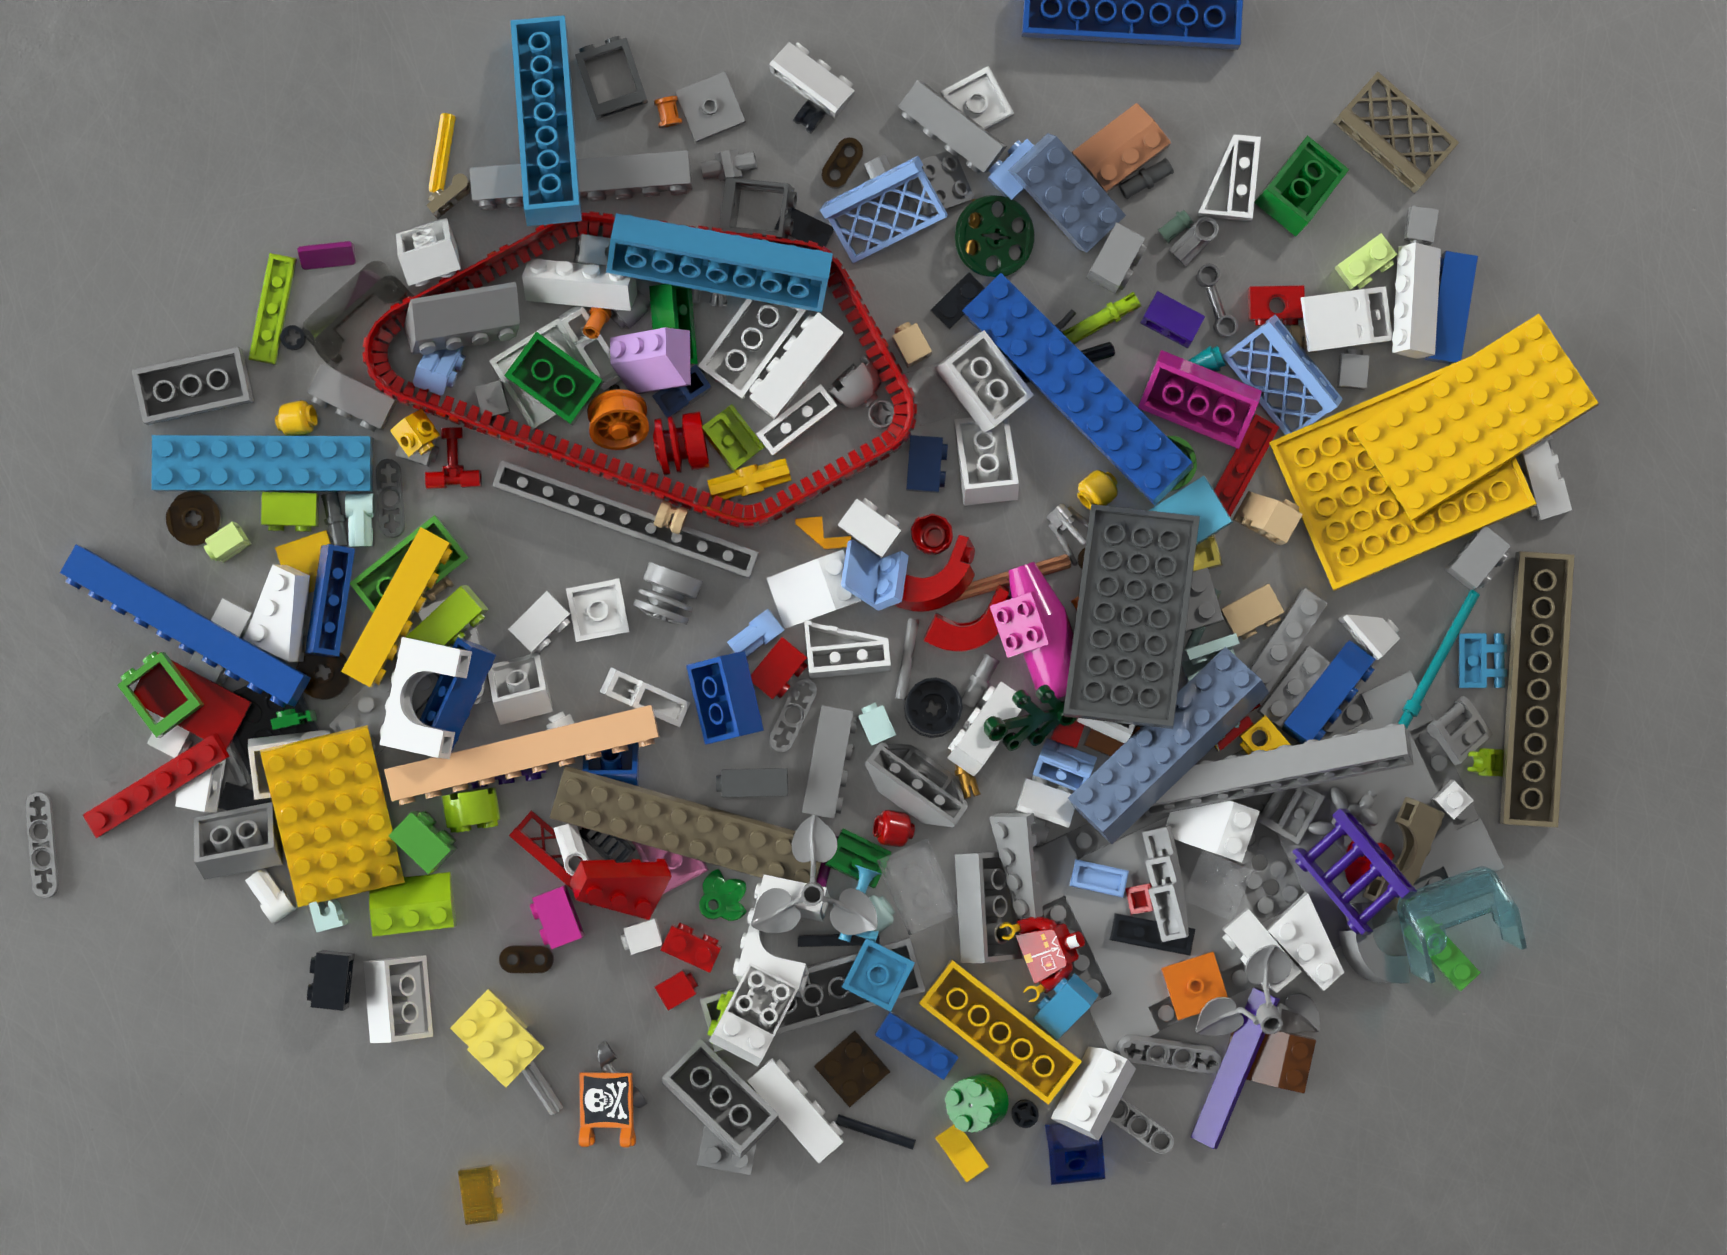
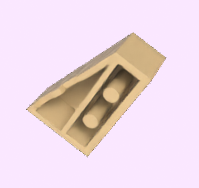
M1248 491L1233 520L1281 546L1288 542L1303 514L1298 512L1300 507L1285 499V501L1281 502Z

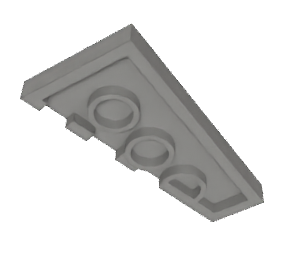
M996 813L990 816L989 819L1017 919L1043 916L1040 883L1036 881L1035 875L1036 871L1039 870L1038 860L1034 859L1033 847L1037 845L1036 834H1033L1031 831V824L1035 822L1034 813Z

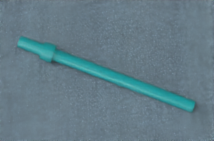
M1470 590L1411 700L1408 699L1402 709L1404 713L1398 722L1400 725L1404 724L1406 729L1413 717L1418 716L1422 708L1420 704L1480 596L1478 592Z

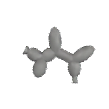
M1332 787L1331 798L1337 809H1348L1354 817L1360 816L1361 820L1368 826L1378 824L1376 813L1370 810L1374 804V797L1377 794L1368 790V794L1360 799L1359 804H1348L1345 794L1339 788ZM1333 818L1331 823L1323 821L1313 822L1309 824L1307 829L1316 835H1327L1336 827L1335 823L1337 821ZM1342 835L1334 844L1339 846L1341 852H1344L1347 849L1344 845V835Z

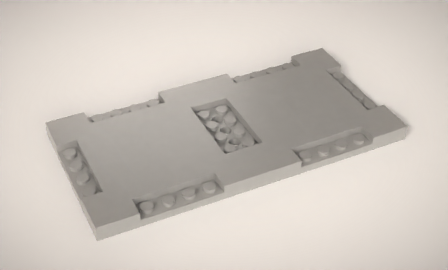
M1407 671L1355 696L1350 703L1345 701L1339 708L1343 712L1335 723L1328 722L1323 730L1326 734L1321 740L1330 739L1337 734L1350 735L1358 733L1362 729L1376 730L1384 728L1388 724H1398L1404 713L1402 709L1408 699L1411 700L1418 687L1412 672ZM1424 699L1420 704L1422 708L1418 716L1413 717L1407 728L1410 734L1414 765L1308 785L1307 787L1325 796L1311 823L1318 821L1331 823L1334 818L1332 815L1338 809L1332 802V787L1339 788L1345 794L1348 804H1359L1360 799L1368 794V790L1377 794L1374 797V804L1370 810L1376 813L1378 824L1368 826L1361 820L1360 816L1355 818L1376 843H1383L1392 850L1395 857L1391 861L1395 863L1401 855L1404 841L1402 831L1395 820L1405 797L1420 801L1442 811L1431 799L1450 780L1456 781L1467 793L1454 764L1437 739L1430 736L1427 731V726L1434 719ZM1280 732L1292 746L1300 745L1298 741L1286 732ZM1266 739L1256 743L1255 745H1263L1266 742ZM1241 750L1232 755L1244 756L1247 753ZM1292 788L1286 791L1271 820L1276 823L1279 822L1296 792L1295 789ZM1273 792L1231 801L1259 810L1261 814ZM1473 803L1467 806L1455 819H1450L1444 814L1441 828L1434 837L1431 851L1426 856L1420 870V876L1413 886L1417 893L1409 899L1402 913L1384 907L1372 918L1373 929L1504 868ZM1169 813L1149 817L1143 814L1113 844L1103 837L1090 823H1087L1034 848V859L1038 860L1039 870L1036 871L1035 875L1036 881L1040 883L1044 917L1054 920L1056 924L1064 923L1067 925L1070 934L1079 931L1084 937L1085 945L1076 949L1079 959L1072 963L1073 970L1071 974L1075 973L1099 995L1088 1010L1107 1050L1113 1053L1118 1052L1117 1044L1123 1036L1138 1035L1150 1037L1160 1032V1030L1184 1020H1177L1161 967L1213 951L1228 998L1257 985L1249 982L1246 976V966L1240 960V957L1243 956L1241 951L1237 947L1232 950L1222 938L1225 935L1222 928L1246 908L1253 913L1266 929L1306 892L1309 894L1333 949L1341 946L1339 931H1347L1345 914L1310 872H1305L1298 866L1295 861L1297 857L1292 852L1296 848H1304L1308 852L1326 835H1316L1307 829L1299 844H1296L1256 821L1253 830L1255 841L1247 847L1242 863L1174 839L1183 881L1188 927L1195 928L1190 956L1109 940L1114 913L1156 921L1154 911L1131 915L1126 890L1122 898L1069 886L1075 859L1128 870L1129 874L1125 888L1151 883L1145 860L1149 859L1142 832L1165 826ZM1344 835V845L1346 849L1348 844L1352 841L1349 835ZM1333 844L1315 862L1325 873L1346 854V851L1341 852L1339 846ZM1261 854L1266 857L1267 865L1263 870L1253 868L1252 859L1254 856ZM1345 871L1332 881L1341 893H1344L1350 887L1345 877ZM1269 879L1276 880L1279 885L1278 891L1273 895L1266 894L1263 888L1264 883ZM1364 888L1349 903H1373V901L1362 897L1366 889Z

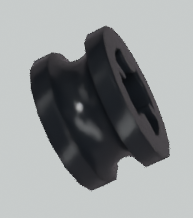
M289 325L281 332V342L287 349L298 350L305 345L306 335L300 327ZM296 330V334L300 333V338L296 340V345H291L292 342L289 341L287 343L286 337L290 336V331Z

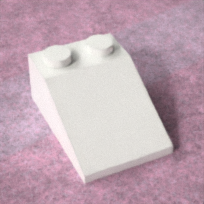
M972 417L954 419L964 506L1018 500L1019 480L1009 418H1005L996 427L986 432L981 430Z
M843 550L767 577L784 629L803 623L804 620L809 621L861 602V599L841 586L845 562Z
M1226 801L1170 812L1165 826L1171 825L1175 840L1242 863L1260 811L1233 801Z

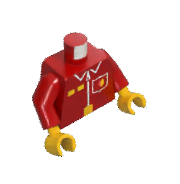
M1029 917L1017 921L1014 925L1009 922H1003L999 926V928L1010 927L1012 929L1011 933L1002 936V939L1010 940L1014 935L1016 936L1034 984L1039 982V985L1036 987L1028 986L1025 988L1024 993L1029 989H1034L1037 992L1036 998L1028 1002L1037 1001L1041 993L1044 992L1046 994L1052 991L1063 978L1067 979L1073 970L1072 963L1079 959L1076 949L1085 945L1081 932L1077 931L1070 934L1066 924H1056L1054 920L1045 917Z

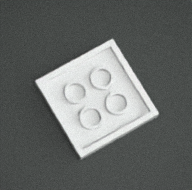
M559 318L536 331L590 370ZM535 332L489 360L532 430L554 418L557 414L515 385L504 375Z

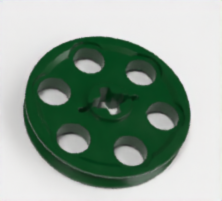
M989 195L978 198L971 202L958 218L955 227L957 253L962 262L979 275L997 277L1002 273L1004 276H1008L1020 269L1032 252L1035 236L1033 223L1025 208L1009 197ZM997 201L1003 205V213L999 217H995L992 213V205ZM974 212L980 217V224L976 228H972L968 222L969 216ZM1017 217L1021 218L1024 224L1022 231L1019 233L1014 232L1012 229V222ZM996 233L999 236H1007L1008 239L999 238V240L990 239V237L981 236V234ZM970 240H974L977 243V251L973 255H969L965 248ZM1016 244L1019 246L1021 254L1018 259L1013 260L1009 256V249L1012 245ZM990 256H994L998 262L996 269L993 271H989L986 267V260Z

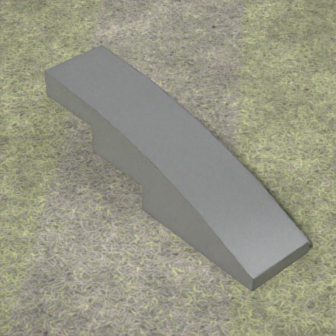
M1171 825L1145 830L1142 834L1149 859L1145 860L1152 885L1148 891L1161 940L1165 942L1188 937L1183 881Z

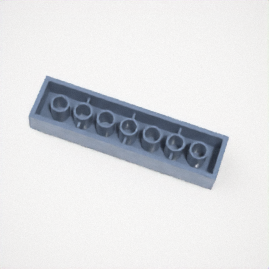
M1226 647L1223 648L1178 692L1173 729L1142 726L1068 797L1069 801L1078 813L1113 844L1269 694V691L1263 681L1230 650Z

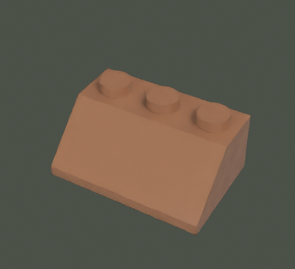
M1136 103L1077 147L1072 153L1103 190L1108 193L1167 149L1171 142L1158 124Z

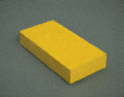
M954 1124L935 1137L966 1182L989 1167L966 1133L955 1128Z

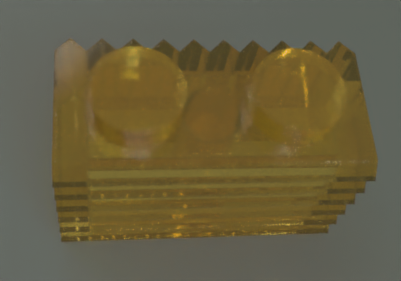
M492 1164L459 1169L458 1176L465 1225L499 1220V1214L504 1213L502 1197L496 1196L495 1187L500 1186L498 1170H493Z

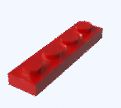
M1257 414L1254 415L1239 449L1236 448L1214 488L1216 495L1230 517L1270 446L1269 442L1273 440L1279 429V426Z

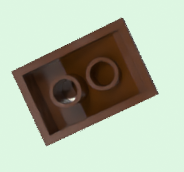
M1278 1031L1275 1034L1265 1033L1246 1080L1304 1094L1316 1040L1311 1037ZM1232 1032L1230 1035L1228 1047L1234 1035V1032Z

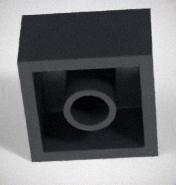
M321 950L316 953V956L311 957L310 973L314 974V979L307 989V1001H311L310 1007L340 1011L349 1008L355 953Z

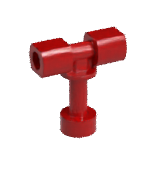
M462 427L441 428V439L447 440L448 466H442L441 472H425L426 489L447 488V485H461L463 488L482 487L481 470H464V465H458L457 439H463Z

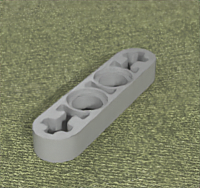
M36 792L28 796L25 805L32 888L37 896L48 898L55 895L59 889L53 807L51 798L47 794ZM38 796L41 801L46 803L45 807H41V816L47 815L48 820L38 819L33 821L32 816H38V809L32 807V802H35ZM40 823L48 828V835L44 839H38L34 835V828ZM40 851H46L50 854L51 861L47 866H40L36 861V856ZM52 869V874H46L47 882H52L53 887L48 889V893H45L44 889H39V883H43L44 878L43 874L37 875V870L46 871Z
M1138 1035L1123 1036L1117 1044L1120 1056L1136 1064L1212 1074L1220 1068L1222 1063L1218 1051L1214 1047ZM1131 1044H1134L1136 1049H1132L1130 1053H1127L1125 1048H1130ZM1154 1047H1162L1164 1049L1163 1054L1158 1058L1150 1057V1051ZM1182 1050L1188 1051L1189 1057L1186 1061L1178 1062L1175 1060L1178 1052ZM1209 1055H1211L1214 1061L1211 1060L1208 1062V1065H1205L1202 1059H1208Z

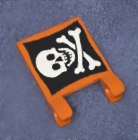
M580 1072L581 1127L579 1145L581 1147L594 1145L595 1134L593 1127L621 1128L620 1146H634L636 1144V1135L633 1122L632 1073Z

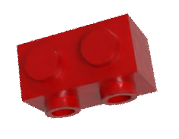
M679 922L678 926L673 924L660 951L710 973L722 946L718 945L719 940L707 934H704L703 937L693 934L694 928Z

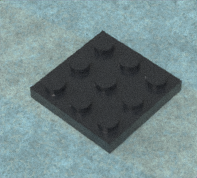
M247 685L234 691L235 694L252 702L233 738V742L249 775L251 774L248 739L320 731L316 721L308 722L307 719H304V724L273 730L270 719L277 718L276 712L295 709L296 713L306 715L305 711L310 709L303 694L295 707L286 704L283 708L270 700L272 695L265 691L259 694L248 688Z

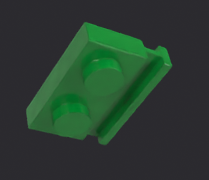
M295 709L276 712L277 718L270 719L273 730L304 724V719H307L308 722L317 721L315 710L305 711L306 715L296 713Z
M844 828L841 829L837 839L836 853L825 865L857 881L859 880V871L855 865L881 873L875 876L869 884L870 887L875 888L892 852Z

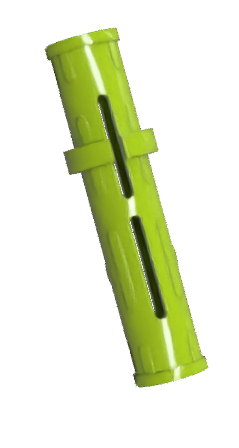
M1131 292L1113 304L1112 302L1106 304L1107 307L1062 332L1073 344H1076L1113 322H1120L1122 317L1142 306L1135 293Z

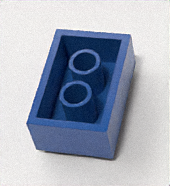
M745 651L686 665L705 745L764 731Z

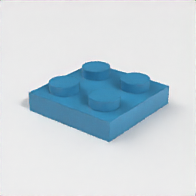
M866 938L842 988L891 1012L915 962Z

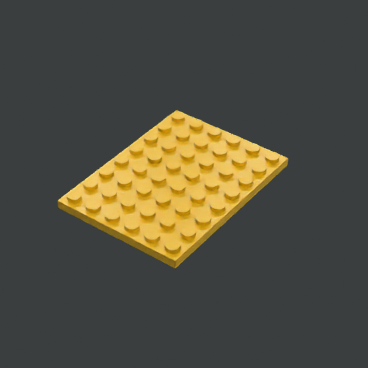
M1465 359L1269 442L1295 504L1300 507L1298 511L1303 514L1301 518L1333 591H1337L1476 532L1484 526H1490L1536 506L1534 497L1515 457L1412 522L1353 432L1358 426Z

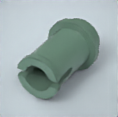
M1184 210L1180 213L1177 211V215L1158 229L1168 243L1186 228L1190 229V225L1194 223Z

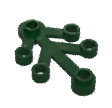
M1042 685L1037 689L1036 697L1041 703H1048L1053 709L1043 711L1031 701V697L1025 690H1019L1012 696V701L1018 708H1023L1029 714L1002 720L1000 717L991 716L984 722V732L991 741L1003 739L1005 747L1009 751H1014L1020 747L1026 738L1031 745H1040L1045 737L1059 724L1069 726L1077 718L1065 717L1063 715L1065 701L1059 700L1049 685ZM1043 722H1047L1041 729L1038 728ZM1023 727L1017 734L1015 732L1008 733L1009 729Z

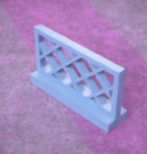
M919 156L825 202L821 207L820 211L824 219L828 218L852 263L947 217L946 210L922 169L923 163ZM919 177L924 186L922 195L907 190L909 181ZM904 184V188H903V189L898 188L899 186H901V185ZM893 191L902 194L898 207L883 202L887 192ZM905 195L920 200L917 212L901 208ZM923 201L933 204L938 214L932 217L920 214ZM868 202L878 206L875 218L860 214L863 204ZM882 207L896 212L893 224L878 220ZM900 213L915 218L912 227L905 229L896 226ZM843 214L854 217L852 229L849 230L841 227L836 218ZM858 219L873 223L870 236L855 232ZM876 225L891 229L888 239L883 241L873 237ZM853 236L868 241L866 249L858 254L855 253L851 246Z
M1276 315L1268 319L1262 326L1222 356L1244 384L1265 392L1264 395L1261 393L1259 403L1285 435L1313 424L1322 416L1337 408L1343 400ZM1261 333L1270 342L1269 350L1254 348L1255 338ZM1237 351L1249 352L1248 365L1238 364L1232 355ZM1254 353L1268 355L1267 368L1253 366ZM1273 356L1282 357L1287 363L1286 371L1271 369ZM1252 372L1266 374L1265 387L1255 385L1252 382ZM1271 375L1285 377L1284 390L1270 387ZM1290 377L1301 380L1304 384L1303 392L1288 390ZM1269 393L1283 395L1282 408L1274 407L1268 402ZM1288 396L1302 398L1301 411L1286 408ZM1306 399L1317 400L1323 409L1317 413L1306 412ZM1286 414L1300 416L1299 426L1293 431L1285 423ZM1304 417H1309V419L1304 422Z

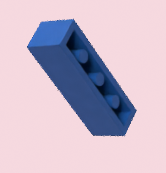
M1445 251L1442 257H1440L1435 355L1428 356L1425 360L1453 364L1462 359L1478 256Z
M332 544L321 546L305 649L306 654L331 658L339 657L355 548Z
M457 637L453 648L472 651L467 678L440 674L420 717V721L427 726L455 732L452 750L459 739L462 728L470 715L474 702L481 692L482 685L496 657L494 653L484 646Z
M1348 640L1284 722L1282 730L1300 744H1304V742L1312 739L1320 741L1326 734L1323 729L1327 723L1334 724L1343 712L1339 709L1345 701L1350 703L1359 690L1355 687L1361 680L1366 682L1375 671L1372 668L1375 658Z

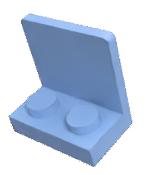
M852 539L847 543L841 586L878 611L902 602L909 555L899 551L880 558Z

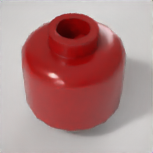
M885 810L880 816L877 815L875 817L873 836L877 837L880 844L903 847L908 839L913 838L915 825L911 823L910 816L907 813Z

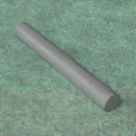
M908 618L896 699L906 700L919 624L918 619Z

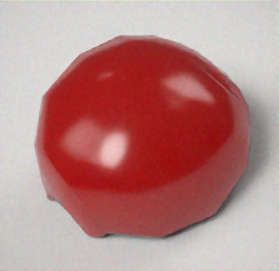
M933 513L918 517L911 527L912 542L924 554L937 555L947 550L953 540L952 526L946 518Z

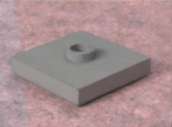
M725 71L675 91L695 142L746 122Z

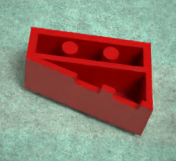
M631 859V862L616 863L615 860H581L570 881V885L576 901L650 920L672 875L665 859H657L656 862H641L640 859Z

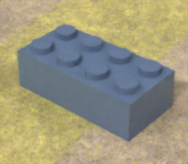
M1047 133L1008 170L1079 250L1086 253L1114 228L1116 222L1119 223L1126 216L1055 135Z

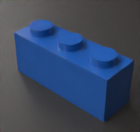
M892 1011L888 1012L875 1032V1036L943 1080L959 1058L956 1053Z

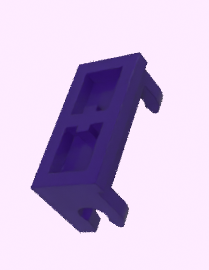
M1157 291L1140 324L1188 348L1205 316Z

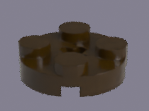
M189 491L178 495L170 507H168L166 525L170 534L179 542L190 546H199L206 544L205 539L219 530L221 526V512L216 502L210 496L197 491ZM191 511H195L196 515L201 516V520L197 521V526H193L191 522L186 521V517L191 516Z
M304 652V661L298 662L296 670L311 678L304 692L313 698L321 700L332 699L340 695L350 683V676L341 672L348 660L342 652H340L339 657L332 658L306 654ZM320 665L331 670L327 680H324L322 677L317 678L316 676Z

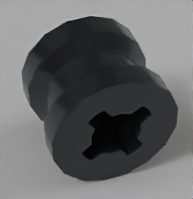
M808 99L793 121L804 125L806 131L811 134L822 121L826 112L823 109L815 108L814 103Z
M1023 1099L1013 1105L1011 1115L1016 1125L1022 1128H1030L1038 1121L1039 1112L1032 1101Z

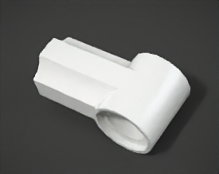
M567 823L553 829L564 861V868L568 874L573 876L575 870L570 867V859L573 856H579L583 860L590 859L586 854L578 826Z
M266 868L260 869L245 880L260 901L261 909L273 925L297 909L289 895L283 889H280Z

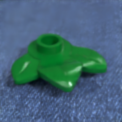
M719 869L708 874L702 884L704 896L699 901L701 914L707 919L721 917L728 921H735L744 916L747 911L739 901L746 892V882L740 879L725 881ZM709 901L717 903L716 910L709 908Z

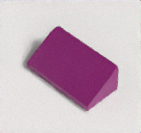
M350 241L299 246L297 248L301 267L304 270L354 265L356 263L354 244Z

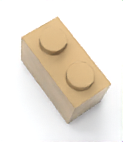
M906 322L895 329L894 332L896 334L892 336V341L907 368L932 355V350L917 323L911 325L910 322Z
M1266 584L1221 608L1222 616L1231 633H1236L1237 637L1241 636L1242 640L1256 634L1255 628L1264 623L1266 627H1269L1281 620L1279 615L1284 613L1270 584Z

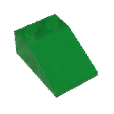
M1307 135L1263 189L1254 203L1296 237L1312 220L1349 169Z

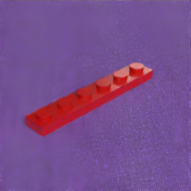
M217 733L212 734L84 813L83 817L96 838L101 837L229 758L230 755Z

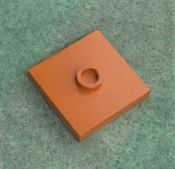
M1213 951L1161 967L1177 1020L1200 1014L1204 1005L1214 998L1228 997Z

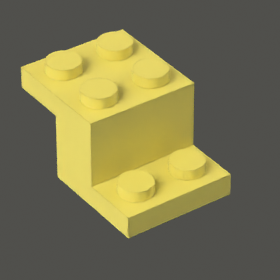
M490 989L450 1028L469 1047L467 1050L505 1088L545 1048L526 1030L528 1026Z

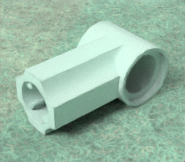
M346 494L345 512L346 518H348L349 547L373 546L372 518L375 515L374 494Z

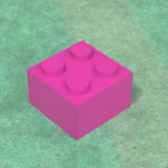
M566 885L532 898L534 903L530 904V909L534 919H540L543 929L539 930L545 946L549 944L551 949H554L585 936Z

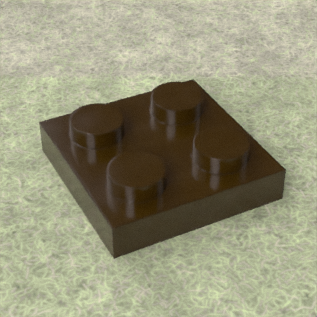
M855 1030L814 1065L815 1069L849 1108L891 1072Z

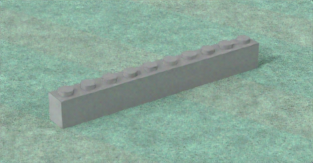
M502 460L492 484L493 487L749 579L759 555L757 551L684 525L679 535L671 532L670 528H659L654 526L656 515Z
M1393 723L1376 730L1362 729L1355 734H1337L1330 739L1320 741L1312 739L1304 742V744L1295 746L1282 745L1275 750H1256L1249 755H1231L1225 757L1224 760L1214 762L1201 761L1194 765L1144 814L1149 817L1414 765L1410 734L1404 724Z

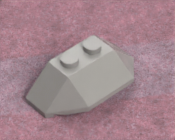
M879 743L865 763L878 792L923 824L954 828L968 808L956 777L912 745Z

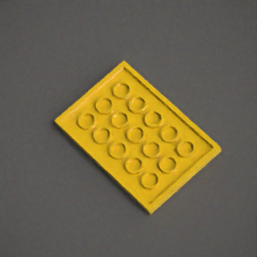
M368 725L260 750L298 907L306 906L316 901L319 903L405 883L396 843L389 837L393 829Z

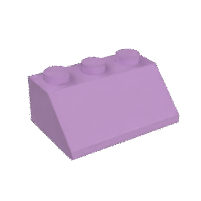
M665 327L610 337L611 366L629 391L640 394L691 385L689 330Z

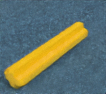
M442 113L440 116L429 183V191L433 193L438 189L444 191L456 119L453 114Z

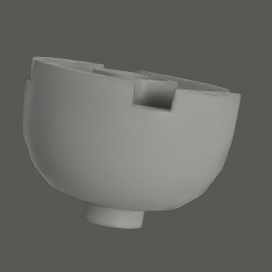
M867 355L860 358L862 363L858 367L853 363L832 383L834 388L827 389V392L839 404L845 407L856 408L862 404L867 407L878 398L875 392L881 385L880 372L875 369L872 364L873 361Z

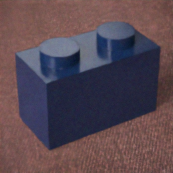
M910 436L906 491L939 493V487H945L946 471H941V460H947L948 444H943V437Z

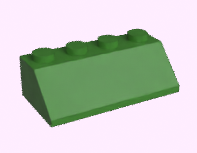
M434 515L420 527L451 543L449 549L453 551L446 565L441 563L436 572L440 575L436 582L437 584L469 557L441 520ZM420 527L350 582L352 588L372 613H374Z

